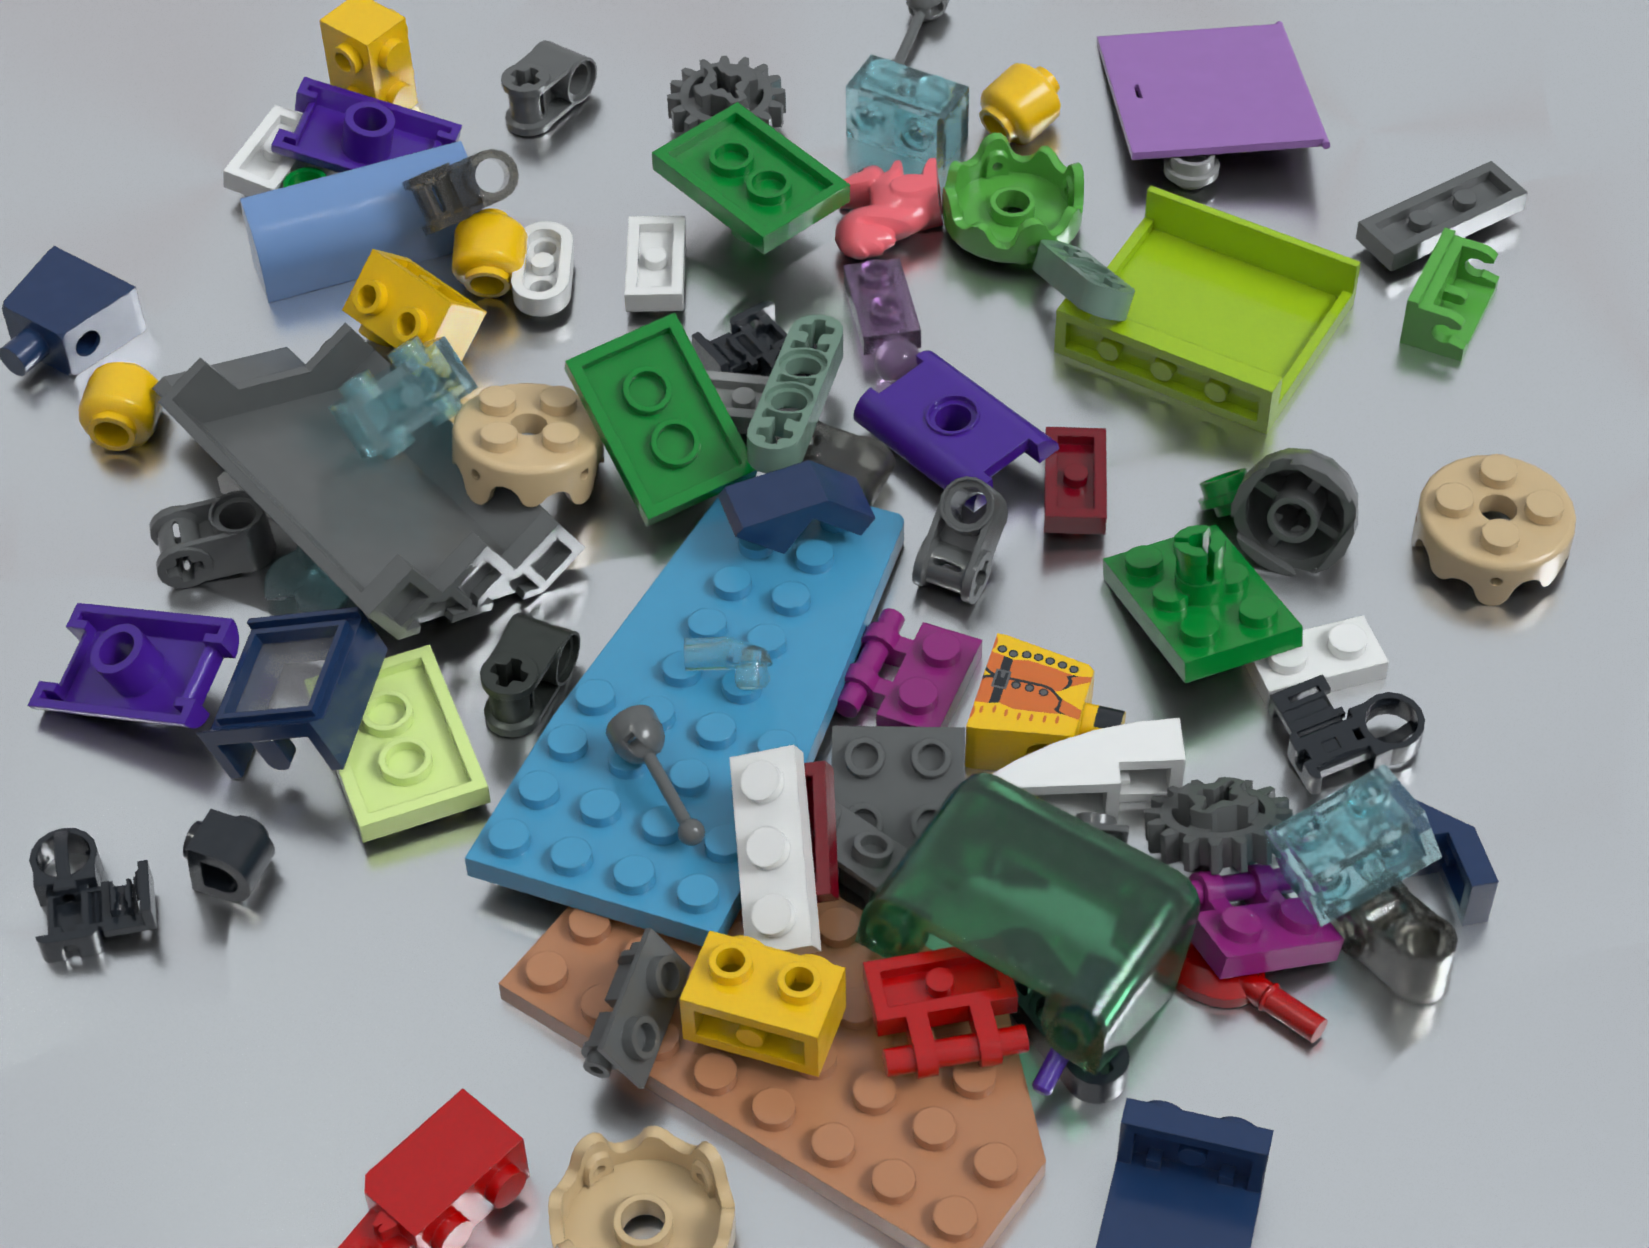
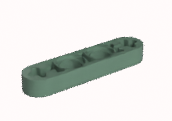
M812 314L795 320L791 325L747 429V457L750 466L755 470L769 473L803 461L843 359V325L834 317ZM797 374H811V376H794V375H797ZM784 408L801 409L797 411H780V409ZM775 436L781 437L777 444H775Z

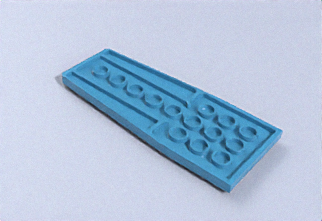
M717 497L550 719L465 857L467 876L643 929L652 928L656 933L703 946L709 930L727 935L742 907L729 757L795 745L803 752L804 763L814 762L838 704V698L845 685L847 670L850 664L854 663L862 645L861 638L866 627L872 621L904 543V518L898 513L871 507L875 520L861 536L813 519L787 552L783 554L735 537L721 502ZM635 705H647L655 711L665 734L663 749L656 756L690 817L699 820L705 828L704 839L699 844L688 846L680 841L678 837L679 823L646 764L625 762L614 751L606 736V728L610 720L622 710Z

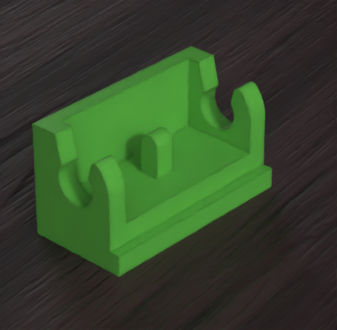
M1444 228L1407 300L1400 343L1462 361L1497 290L1499 276L1485 269L1474 268L1468 260L1479 259L1483 263L1493 264L1498 253L1486 244L1455 235V230Z

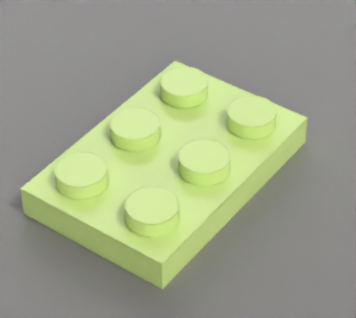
M430 644L384 659L343 770H336L363 843L491 802L487 782ZM318 679L306 682L309 699Z

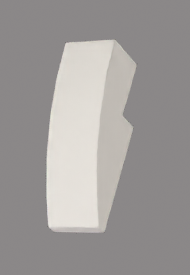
M1180 718L1138 721L1093 730L1052 743L1013 761L985 778L984 829H993V813L1008 815V808L1014 806L1041 808L1048 811V818L1072 821H1075V815L1078 813H1104L1114 816L1116 818L1115 824H1117L1119 803L1149 802L1153 796L1168 797V787L1175 786L1181 788L1183 786L1186 758Z

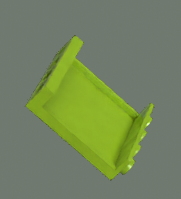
M1150 186L1146 196L1145 217L1107 266L1109 270L1135 290L1126 320L1114 321L1089 314L1065 298L1056 310L1054 352L1267 435L1354 305L1361 262L1160 188Z

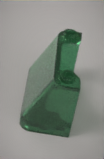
M982 772L974 773L966 778L943 801L866 905L861 915L855 942L884 958L921 952L928 941L929 934L940 938L1047 997L1041 1019V1027L1045 1039L1053 1050L1062 1057L1097 1075L1174 995L1199 917L1200 899L1197 889L1189 878L1173 867L996 775Z

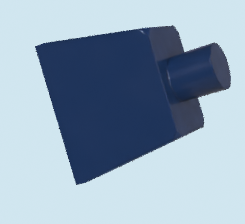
M53 246L3 301L2 312L11 340L0 348V359L17 376L26 375L40 362L68 376L80 374L147 329L136 287Z

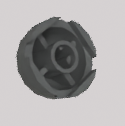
M1286 448L1266 455L1244 475L1231 504V518L1234 515V523L1238 530L1236 535L1237 541L1241 549L1258 565L1280 575L1295 576L1296 571L1294 568L1305 571L1317 568L1315 573L1329 569L1345 555L1358 526V492L1350 475L1333 458L1312 449Z

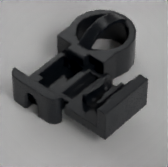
M764 301L731 317L730 332L709 341L700 332L692 334L691 337L692 345L707 371L738 373L748 367L751 371L758 369L759 362L761 364V376H770L787 333L775 321V303ZM753 320L755 321V328L750 325V322Z
M1323 674L1270 695L1268 712L1272 719L1279 717L1290 735L1287 752L1288 758L1305 788L1312 794H1320L1322 778L1365 760L1373 772L1389 765L1405 763L1414 757L1420 748L1425 718L1422 709L1417 703L1403 694L1393 692L1376 694L1366 702L1349 708L1346 720H1342V718H1345V711L1342 706L1334 709L1326 695L1330 693L1331 687ZM1383 714L1396 715L1407 721L1397 730L1375 738L1369 732L1366 725L1375 716Z
M77 828L54 830L40 838L31 849L29 862L33 872V887L40 906H47L48 935L35 937L42 957L46 962L65 961L67 959V952L76 950L79 951L82 958L99 955L104 950V943L99 930H103L105 937L157 929L154 879L148 860L137 861L138 870L135 872V877H133L134 884L128 878L126 879V885L115 886L113 881L101 882L104 871L95 840L85 831ZM69 853H81L89 856L86 864L77 872L71 874ZM53 860H55L57 876L44 873L47 866ZM139 900H140V911H141V913H139V911H138V901H139Z

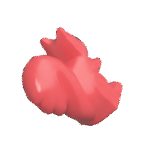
M936 158L927 160L921 174L904 175L902 162L896 160L886 172L876 165H871L843 179L850 184V202L842 206L841 209L853 210L843 216L836 225L835 242L845 256L857 260L881 256L885 250L893 247L898 240L909 237L919 231L943 226L942 191L939 184Z

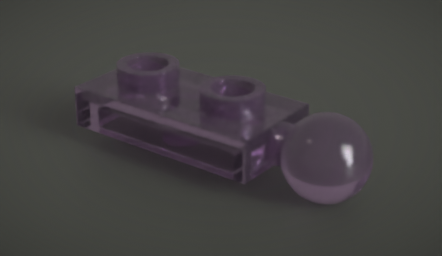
M900 258L889 260L875 259L865 263L844 265V285L863 354H875L874 365L876 372L885 382L893 384L917 366L915 355L920 353L918 348H921V328Z

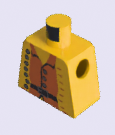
M997 633L966 725L965 767L998 771L1013 761L1052 743L1093 730L1125 724L1126 711L1092 704L1095 671L1089 664L1014 637Z

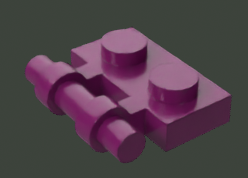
M884 609L877 622L870 623L861 638L862 651L857 661L850 664L847 670L845 685L838 698L835 710L844 717L854 718L858 715L862 705L878 709L876 726L948 727L982 657L983 640L925 622L922 623L914 640L902 637L899 633L905 622L904 616L895 609ZM884 663L899 668L893 681L878 676Z
M1251 864L1247 865L1248 872L1222 876L1220 874L1212 875L1209 870L1194 872L1187 881L1173 882L1167 887V901L1173 910L1192 908L1195 912L1191 915L1186 936L1219 979L1332 962L1338 959L1344 939L1309 896L1284 898L1283 894L1293 893L1297 887V877L1291 867L1272 868L1270 865ZM1244 900L1247 905L1232 906L1230 902Z

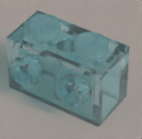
M872 54L846 85V137L924 164L928 159L936 158L937 168L942 170L945 169L968 139V86Z
M417 335L388 353L387 356L392 364L377 375L373 376L369 369H365L337 388L343 397L328 408L361 458L380 454L385 460L394 457L416 441L411 434L429 421L436 427L452 418L463 405L460 400L478 388L445 336L422 343Z
M1385 764L1264 832L1284 879L1321 927L1442 858L1426 812Z

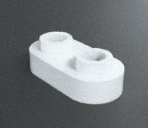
M540 221L524 228L528 236L527 255L525 254L522 268L512 272L511 284L514 304L520 311L531 316L546 317L558 313L570 301L574 267V246L572 234L567 227L557 222Z

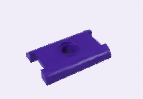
M304 77L296 92L295 111L302 112L303 114L294 133L279 128L271 144L272 153L340 173L458 142L462 125Z
M930 350L916 354L917 366L880 393L871 387L865 391L857 402L853 415L855 422L944 490L952 481L965 476L976 477L993 488L991 477L1023 453H1026L1040 464L1059 449V445L1055 440ZM979 494L969 498L964 505L975 512L987 502L985 496Z
M77 603L66 628L79 640V643L60 683L39 681L27 706L35 710L192 729L198 728L206 722L210 715L202 705L223 659H235L239 648L237 625L232 618Z

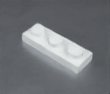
M789 745L729 757L744 936L752 937L765 946L798 955L822 952L803 752L795 745Z

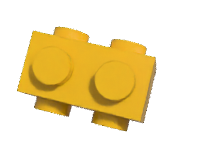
M346 0L319 20L330 85L408 109L418 104L414 79L415 73L412 66L408 39V27L404 16L373 0Z
M372 249L342 311L361 324L358 330L361 335L382 346L390 347L392 345L400 351L397 359L402 364L426 375L430 373L432 368L451 373L457 372L487 313L484 309L411 259L377 249Z
M709 930L679 999L683 1039L819 1077L846 1009V968L834 965L818 955H798L765 946L760 941L749 936L737 935L732 937Z

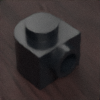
M214 809L209 810L203 821H196L190 827L183 845V856L188 861L192 889L232 902H241L248 899L275 854V847L269 838V833L260 822L248 816L239 815L235 817Z

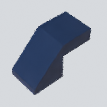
M811 460L726 486L718 495L735 537L783 554L787 552L813 519L860 536L875 520L873 511L856 477Z
M1388 786L1374 788L1366 831L1387 882L1439 872L1461 925L1468 926L1488 922L1499 881L1475 827Z

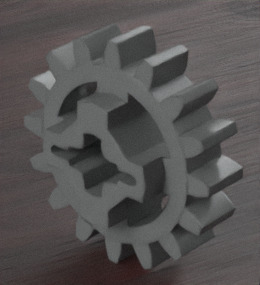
M721 56L719 62L712 64L705 59L699 60L700 70L694 71L685 67L681 70L682 80H672L670 83L671 94L667 95L669 119H672V129L675 133L689 131L736 102L771 127H782L784 124L783 113H786L785 89L781 88V77L779 75L768 76V65L761 64L754 69L749 67V58L743 57L738 64H730L727 56Z
M1219 777L1215 782L1204 784L1198 779L1191 780V783H1187L1181 788L1175 786L1168 787V797L1153 796L1151 798V808H1147L1144 811L1146 841H1148V851L1150 854L1161 853V862L1165 865L1183 861L1184 871L1186 872L1209 870L1212 875H1219L1223 868L1232 866L1241 873L1248 872L1247 865L1258 863L1267 866L1272 864V854L1285 855L1288 852V842H1293V809H1289V799L1287 797H1275V788L1271 786L1258 790L1253 789L1252 780L1244 781L1232 777Z

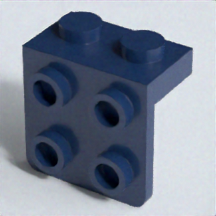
M1127 1098L1120 1125L1117 1160L1096 1248H1251L1274 1130L1257 1127L1239 1117L1226 1116L1217 1118L1185 1111L1167 1101L1152 1100L1145 1102Z

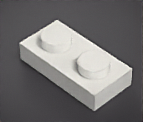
M275 104L224 169V187L246 196L283 188L285 177L290 172L303 168L306 163L272 153L271 144L279 128L294 133L302 114Z
M629 216L624 291L626 312L683 311L686 254L685 216Z
M1362 615L1303 630L1302 647L1245 664L1266 708H1268L1270 695L1322 674L1331 687L1330 692L1385 679L1389 661L1365 616Z

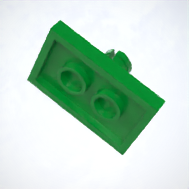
M738 102L652 152V166L655 172L729 227L731 234L736 239L750 243L763 254L768 253L850 202L849 183Z
M675 312L565 361L564 370L646 527L718 495L726 486L756 477L758 471L752 468L748 462L747 447Z
M1216 524L1211 526H1188L1180 530L1172 538L1149 545L1136 546L1126 552L1103 558L1104 580L1185 683L1303 646V626Z

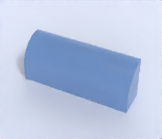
M461 141L240 199L254 268L268 303L358 279L372 249L407 257L415 263L452 254L454 233L458 223L465 217L482 210L473 171Z

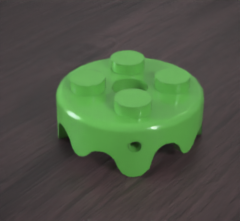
M1002 133L989 134L983 139L978 151L971 159L965 162L953 161L949 167L946 184L943 187L942 193L944 226L951 238L959 246L978 257L995 262L1021 265L1033 263L1041 240H1056L1069 244L1074 240L1079 231L1084 204V171L1082 165L1077 162L1066 167L1052 148L1048 146L1039 147L1034 154L1021 156L1011 149L1007 137ZM1015 207L1024 210L1018 213L1007 212Z

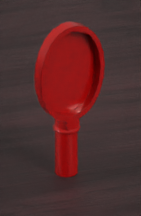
M1192 913L1174 915L1165 919L1157 927L1152 945L1154 961L1164 978L1181 993L1206 1005L1226 1009L1242 1007L1252 1003L1253 1006L1258 1007L1259 1011H1266L1311 1043L1317 1041L1324 1032L1328 1020L1281 989L1279 983H1272L1266 979L1265 972L1219 979L1186 936Z

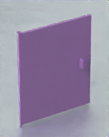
M1281 21L1267 25L1097 36V45L1132 160L1309 147L1330 148L1329 139Z

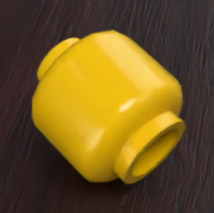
M1024 63L1011 65L982 91L980 100L982 110L979 112L981 123L989 134L1002 133L1007 137L1009 143L1013 142L1018 145L1029 144L1060 115L1061 103L1057 94L1060 87L1056 78L1041 66L1033 68Z
M483 209L465 217L455 228L452 273L474 295L493 298L506 294L512 289V272L519 270L524 264L525 254L527 255V232L518 221L498 209Z
M111 362L96 368L88 379L79 404V422L84 431L97 445L113 451H124L132 446L147 443L155 432L163 408L158 403L161 397L152 389L158 383V379L148 370L135 363Z

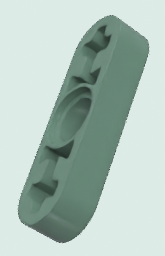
M1043 239L1040 241L1032 267L1038 275L1079 309L1109 320H1126L1135 290L1081 248L1056 240Z

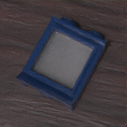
M359 607L249 618L247 624L251 629L212 727L208 730L196 732V734L231 779L243 777L254 747L270 767L277 770L289 769L296 753V747L290 739L303 737L309 738L331 770H343L388 648Z

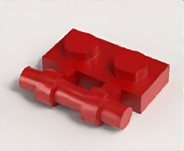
M1002 938L863 962V981L877 1037L906 1032L909 1043L908 1045L882 1049L883 1064L887 1077L914 1073L916 1079L939 1076V1068L976 1061L980 1068L1001 1065L1004 1056L1029 1052V1039L1025 1025L1020 1024L997 1028L994 1017L1015 1013L1018 1007V994ZM969 1021L972 1033L934 1040L931 1027Z

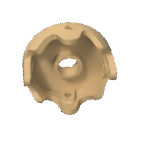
M535 383L490 386L462 405L454 418L452 428V464L458 466L464 480L466 492L474 503L479 505L486 503L493 497L496 487H505L512 490L519 497L521 503L527 507L538 506L547 497L558 492H565L566 496L575 504H583L589 499L593 490L599 463H604L605 446L574 390L565 386ZM523 433H533L535 435H523Z
M1503 454L1475 455L1455 460L1441 467L1428 479L1420 493L1411 543L1412 546H1425L1432 572L1440 579L1456 578L1463 580L1473 588L1479 602L1488 606H1496L1505 602L1514 589L1523 582L1537 580L1545 587L1555 579L1564 562L1569 558L1575 535L1576 514L1573 502L1565 488L1554 477L1537 466ZM1489 511L1500 512L1511 520H1489L1482 513Z
M655 1125L645 1127L639 1135L632 1139L617 1143L608 1141L601 1133L592 1132L584 1136L574 1147L569 1166L563 1178L549 1196L548 1214L553 1248H733L736 1239L735 1203L725 1165L717 1149L707 1141H702L699 1145L689 1144L677 1138L668 1130ZM639 1215H652L664 1223L662 1230L649 1239L632 1238L623 1229L628 1221Z

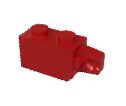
M462 1088L365 1174L364 1194L369 1211L338 1248H462L469 1240L473 1228L495 1208L501 1209L512 1203L524 1188L526 1180L530 1177L524 1139Z

